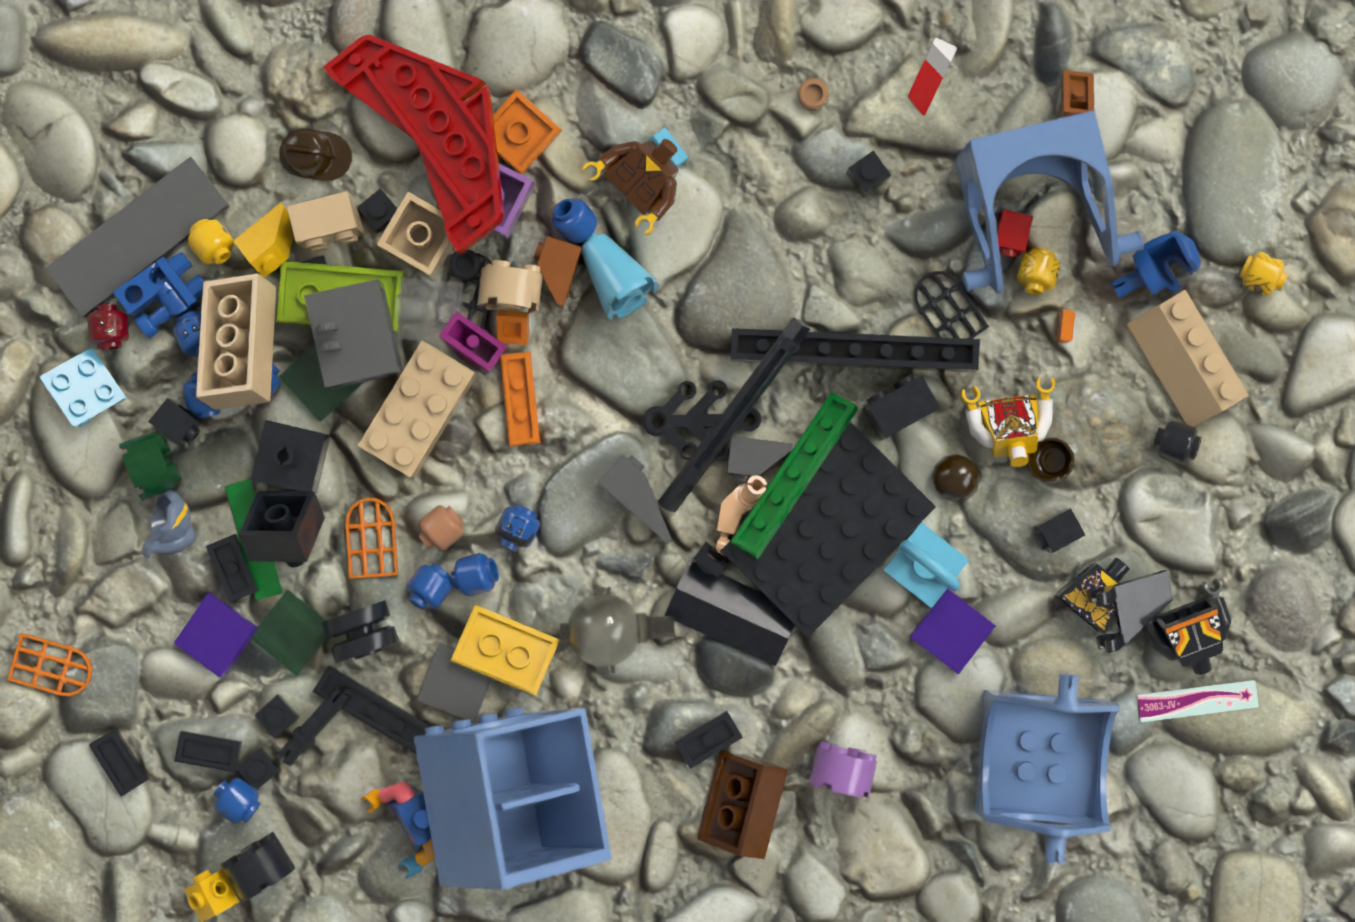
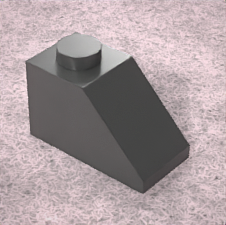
M731 436L727 473L733 474L732 480L747 482L751 476H759L789 453L793 448V444Z

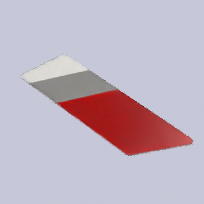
M939 38L934 39L908 94L909 99L922 115L927 113L957 50L955 46Z

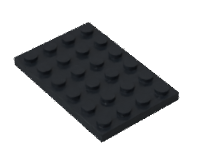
M850 422L759 559L734 547L730 541L720 552L808 638L936 506Z

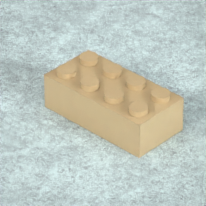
M260 274L203 282L196 398L215 410L270 402L276 287Z
M422 340L358 446L408 477L415 479L478 374Z

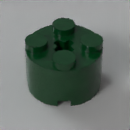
M153 430L119 444L120 449H127L128 453L123 454L122 457L134 487H139V489L144 491V493L139 494L142 501L178 487L177 482L181 481L182 477L176 463H169L166 453L171 452L165 435H162V433L157 434Z

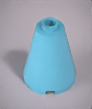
M593 233L587 240L583 241L581 254L603 311L610 320H613L614 314L618 318L631 314L648 301L645 296L650 291L653 294L657 292L659 284L656 279L606 234L598 235V233Z

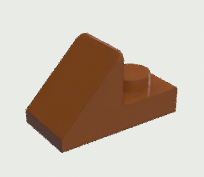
M1063 70L1061 77V102L1057 118L1094 111V73Z

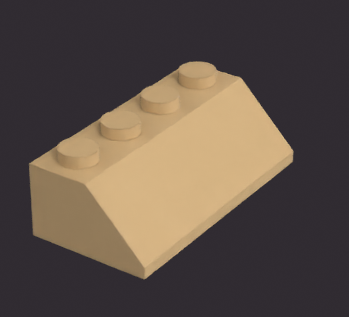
M1186 290L1175 294L1125 324L1185 424L1195 426L1249 396Z

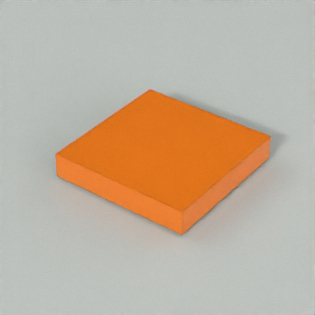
M517 89L493 114L497 155L521 175L530 168L562 132L559 126Z

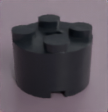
M274 831L259 839L258 842L256 840L241 850V853L230 857L220 864L223 872L243 902L258 895L263 889L274 885L295 870L292 860Z

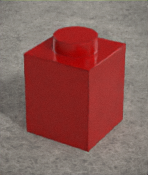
M1005 209L999 213L996 229L1000 256L1015 259L1016 255H1022L1026 251L1033 216Z

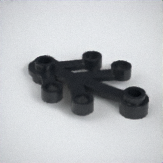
M720 380L713 381L709 386V391L685 415H672L685 400H690L696 395L697 389L693 382H682L679 385L678 392L663 407L653 406L646 410L642 418L643 428L652 436H664L679 450L680 456L688 461L690 457L684 456L683 448L689 445L695 451L697 447L692 442H686L673 427H686L702 442L709 433L704 427L714 426L722 415L703 414L717 399H721L726 395L727 386ZM715 384L722 385L724 388L723 394L718 396L713 394L712 387ZM684 385L693 387V393L690 396L682 394L681 389ZM752 408L748 413L754 416V424L748 426L742 422L739 427L743 431L752 432L760 426L762 417L756 408ZM654 416H661L663 418L662 426L654 427L651 423ZM727 445L724 446V448H725V453H724V455H723V456H720V457L717 456V457L715 458L716 460H722V459H724V458L727 456V454H728V447H727Z

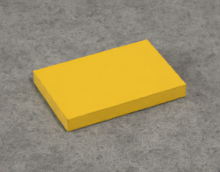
M474 605L450 662L536 697L560 639Z

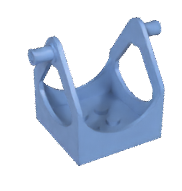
M1095 110L971 139L955 159L972 233L985 268L963 272V281L967 292L991 286L996 294L1004 291L996 221L992 204L1000 184L1021 175L1044 174L1053 176L1068 183L1078 191L1083 198L1085 209L1110 266H1117L1119 264L1120 255L1144 250V241L1140 231L1117 237L1113 185ZM1087 165L1093 168L1101 177L1105 224L1091 195ZM982 204L985 212L988 244L977 218Z
M1058 674V696L984 690L975 812L986 822L1043 833L1044 836H1047L1044 862L1065 864L1066 839L1070 838V836L1110 832L1111 824L1108 818L1106 793L1107 762L1112 727L1120 705L1106 699L1077 697L1079 676L1070 674ZM1027 820L1050 821L1074 825L1043 824Z

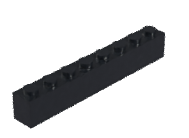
M732 328L730 362L760 363L783 330ZM809 332L785 364L976 372L979 370L980 339Z

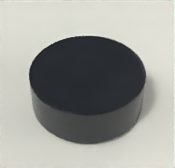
M470 249L462 255L456 251L450 259V269L458 279L471 280L479 274L481 261L478 255Z

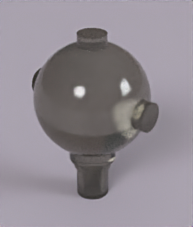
M611 587L592 588L593 595L583 599L576 605L569 617L568 623H560L561 642L569 641L572 650L581 660L590 665L597 666V674L615 673V665L628 659L638 644L648 643V640H654V638L675 637L674 616L652 617V615L646 616V612L636 613L626 600L611 594Z

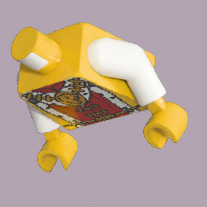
M1040 377L1038 378L1035 386L1040 393L1039 399H1037L1036 394L979 401L978 407L976 406V401L980 398L979 388L972 386L974 394L972 400L966 398L965 390L962 389L959 393V399L968 408L965 410L970 434L985 448H990L994 457L1009 456L1013 467L1026 465L1029 462L1027 454L1037 451L1038 442L1045 439L1052 424L1053 399H1050V392L1055 388V380L1051 377V388L1043 390L1040 387Z

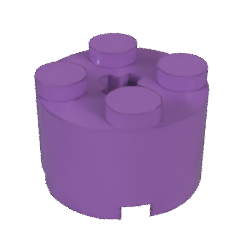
M820 741L819 747L816 749L809 784L822 788V785L827 786L831 791L841 794L869 798L877 765V755L852 747L847 749L833 743Z

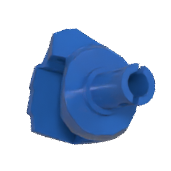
M1177 231L1153 238L1144 244V250L1136 251L1132 256L1136 264L1135 270L1111 281L1113 288L1115 287L1114 290L1120 299L1142 286L1148 287L1153 296L1164 288L1177 293L1182 286L1173 276L1170 266L1174 262H1179L1190 275L1198 271L1201 266V260L1193 240Z

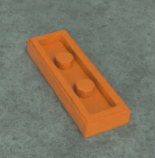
M531 352L501 355L500 361L509 446L540 443Z

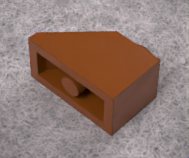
M546 236L544 243H538L534 259L538 260L537 266L540 267V272L558 307L564 308L582 255V247Z

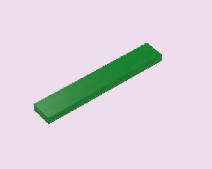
M832 392L829 394L765 492L761 495L730 541L734 547L759 559L858 411L856 404Z

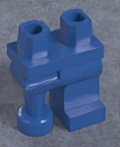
M182 252L170 257L168 260L161 257L155 264L113 291V294L126 311L136 318L135 322L149 339L159 332L156 326L173 316L181 317L201 305L199 299L203 297V282L205 280L200 275H197L187 284L185 283L181 275L193 267V265ZM155 300H158L161 304L150 316L145 313L140 315Z

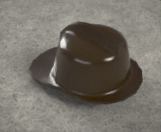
M297 129L283 139L279 149V158L283 168L292 175L329 181L342 177L349 170L352 163V151L347 141L337 134L312 129Z

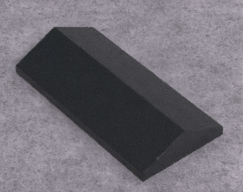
M691 560L688 561L664 615L774 666L777 665L794 628V625L761 592L722 574L718 577L714 574H707L698 567L697 563Z

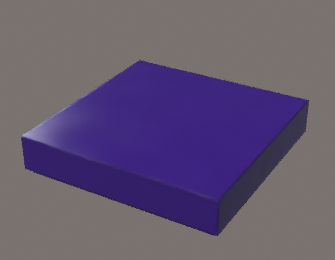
M947 588L909 637L954 672L960 674L996 625Z
M208 592L174 641V644L218 677L225 678L259 627L213 593Z

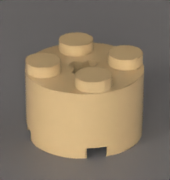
M492 260V264H486L481 269L477 305L481 307L486 304V309L493 311L507 310L520 312L521 308H528L529 314L538 313L543 278L540 273V267L522 265V269L510 267V262Z

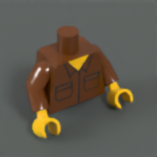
M663 139L658 146L650 140L643 144L637 141L617 144L598 157V162L586 163L583 166L582 172L589 166L595 167L597 170L596 176L588 180L595 181L599 178L601 170H607L603 175L643 215L649 213L648 216H640L635 221L636 229L639 228L642 222L650 223L649 229L644 233L645 236H649L654 232V222L656 220L660 221L675 202L677 189L675 177L679 170L670 159L676 154L677 147L668 139Z

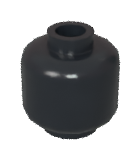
M1170 421L1165 426V429L1158 428L1153 445L1159 446L1158 455L1160 458L1184 465L1190 459L1195 460L1202 437L1198 436V431L1194 426Z

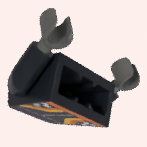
M1217 578L1213 579L1215 585L1214 592L1210 591L1207 582L1203 581L1200 589L1206 597L1154 617L1155 622L1150 621L1142 629L1154 650L1170 661L1177 660L1182 667L1192 665L1194 673L1198 675L1206 674L1212 670L1209 658L1223 652V641L1226 639L1231 625V617L1225 599L1219 595L1223 584Z

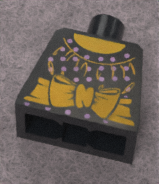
M1117 557L1114 558L1105 570L1097 563H1092L1062 587L1055 596L1098 633L1105 634L1116 617L1114 602L1099 606L1098 602L1091 603L1088 590L1119 584V581L1130 568Z

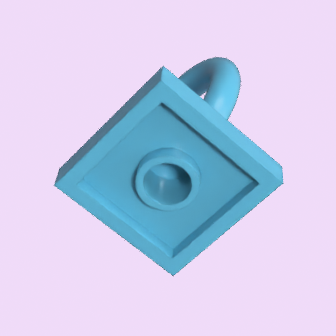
M921 522L906 540L900 542L898 551L887 563L883 571L932 608L947 588L952 591L960 589L961 583L957 579V575L968 563L969 559Z

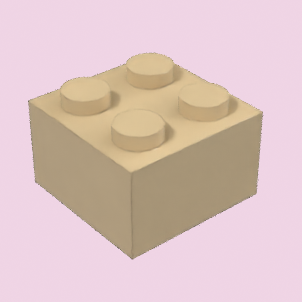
M346 191L287 206L296 243L305 250L310 249L311 253L327 250L328 244L340 242V245H348L358 242L357 237L364 236V230L356 199Z
M410 192L406 193L377 243V246L383 251L432 279H435L453 248L444 228L445 222L441 211Z

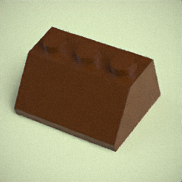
M721 750L697 839L738 856L765 859L788 769L766 761Z

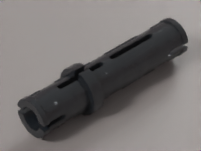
M336 685L305 723L294 729L291 739L277 752V756L280 759L284 756L286 757L283 760L285 764L292 766L307 747H312L316 742V736L346 702L351 699V695L348 692L342 694L345 691L343 687Z

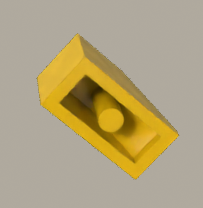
M280 202L234 240V243L248 262L264 278L289 258L294 233L288 209Z

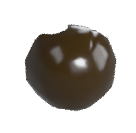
M1056 437L1045 438L1039 441L1037 451L1027 454L1029 459L1027 468L1034 478L1043 483L1054 484L1061 482L1068 477L1075 466L1074 452L1068 443Z
M959 454L944 456L935 464L932 473V483L935 490L941 496L952 502H960L970 499L977 492L980 476L976 465L970 459Z

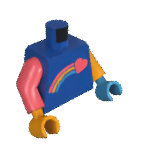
M399 782L381 790L374 788L360 799L361 801L367 800L370 802L371 806L366 810L368 813H372L384 803H388L416 852L415 855L398 864L399 868L403 865L407 867L408 875L405 876L406 879L420 873L423 870V866L435 859L424 793L421 790L411 787L406 782Z

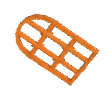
M365 498L357 501L349 509L345 523L349 579L399 575L396 522L393 511L387 503L379 499ZM375 501L376 522L366 523V520H364L363 502ZM380 504L388 510L391 521L383 522V519H381ZM358 506L359 524H349L350 515L354 508ZM392 526L393 547L384 548L382 527ZM375 527V530H377L378 548L368 549L365 540V528ZM358 528V531H360L361 549L351 550L350 529ZM393 552L395 572L385 573L383 553ZM377 553L376 556H379V574H368L367 554ZM360 554V557H362L363 575H353L352 555Z
M21 633L7 680L47 691L54 695L72 696L82 692L89 685L92 679L93 668L87 655L71 645L67 646ZM24 637L43 642L42 649L34 651L22 647ZM48 644L68 649L66 658L63 657L62 659L45 654ZM73 651L83 657L87 666L70 661ZM20 652L39 657L37 666L32 668L17 663ZM48 659L64 664L62 673L56 675L41 670L43 660L46 661ZM72 666L88 671L85 683L67 678L68 667L71 668ZM15 668L34 673L32 682L13 678ZM38 676L59 680L57 690L37 685ZM63 683H70L81 687L71 693L61 692Z

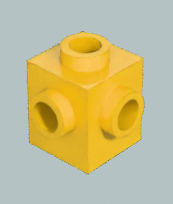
M208 869L192 878L194 884L184 889L188 904L196 912L200 922L210 919L239 903L233 886L223 872V869L213 874Z

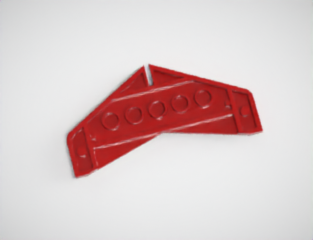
M372 35L361 36L323 66L335 82L415 140L445 222L444 228L448 239L459 254L462 255L500 225L504 218L491 92L484 80Z

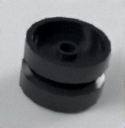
M386 600L321 622L326 637L335 638L344 634L347 636L348 640L336 643L331 647L335 664L353 657L357 660L382 651V647L399 642L394 626L388 625L375 630L373 625L387 620L390 616Z

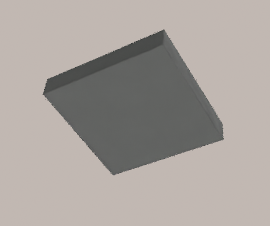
M439 643L417 701L460 718L470 719L474 723L492 679L451 663L450 660L456 648Z

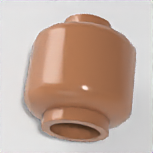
M438 505L419 521V527L422 532L418 536L429 549L435 546L438 550L444 551L463 535L462 526L465 523L450 505L447 508Z

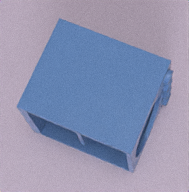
M523 707L505 710L506 716L498 718L497 713L479 716V722L471 724L470 719L452 722V728L444 730L443 725L428 727L424 729V735L414 737L440 886L503 890L612 860L585 708L524 712Z

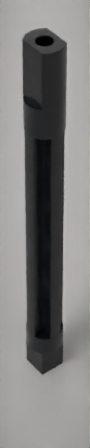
M792 318L695 452L682 467L658 500V503L663 508L674 513L678 510L782 367L811 330L801 320Z

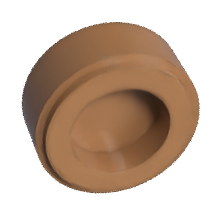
M817 78L804 81L798 91L800 104L808 110L822 108L829 96L827 85Z

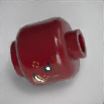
M115 304L98 305V311L90 313L87 317L89 341L97 345V349L100 350L122 348V343L129 339L128 315L121 310H117Z

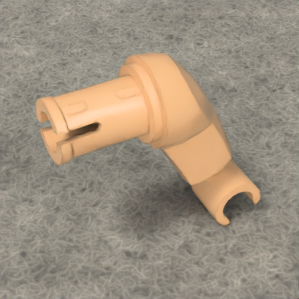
M761 476L750 477L746 483L739 485L721 503L716 528L717 531H721L715 546L718 553L722 554L720 550L730 541L727 539L729 534H736L742 517L751 512L761 495L765 492L767 483Z

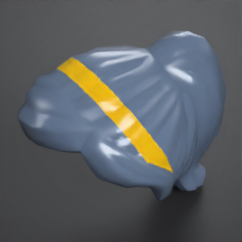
M169 490L159 494L156 502V513L148 518L152 524V536L142 546L145 558H149L152 553L174 554L182 552L191 546L197 538L195 529L190 525L189 507L181 499L178 492Z

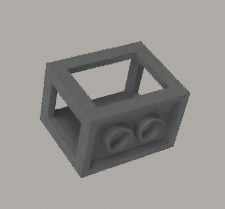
M376 279L304 295L325 388L335 389L402 374L403 367L384 283Z

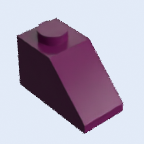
M458 311L453 314L438 336L460 359L484 376L490 372L507 348V346Z

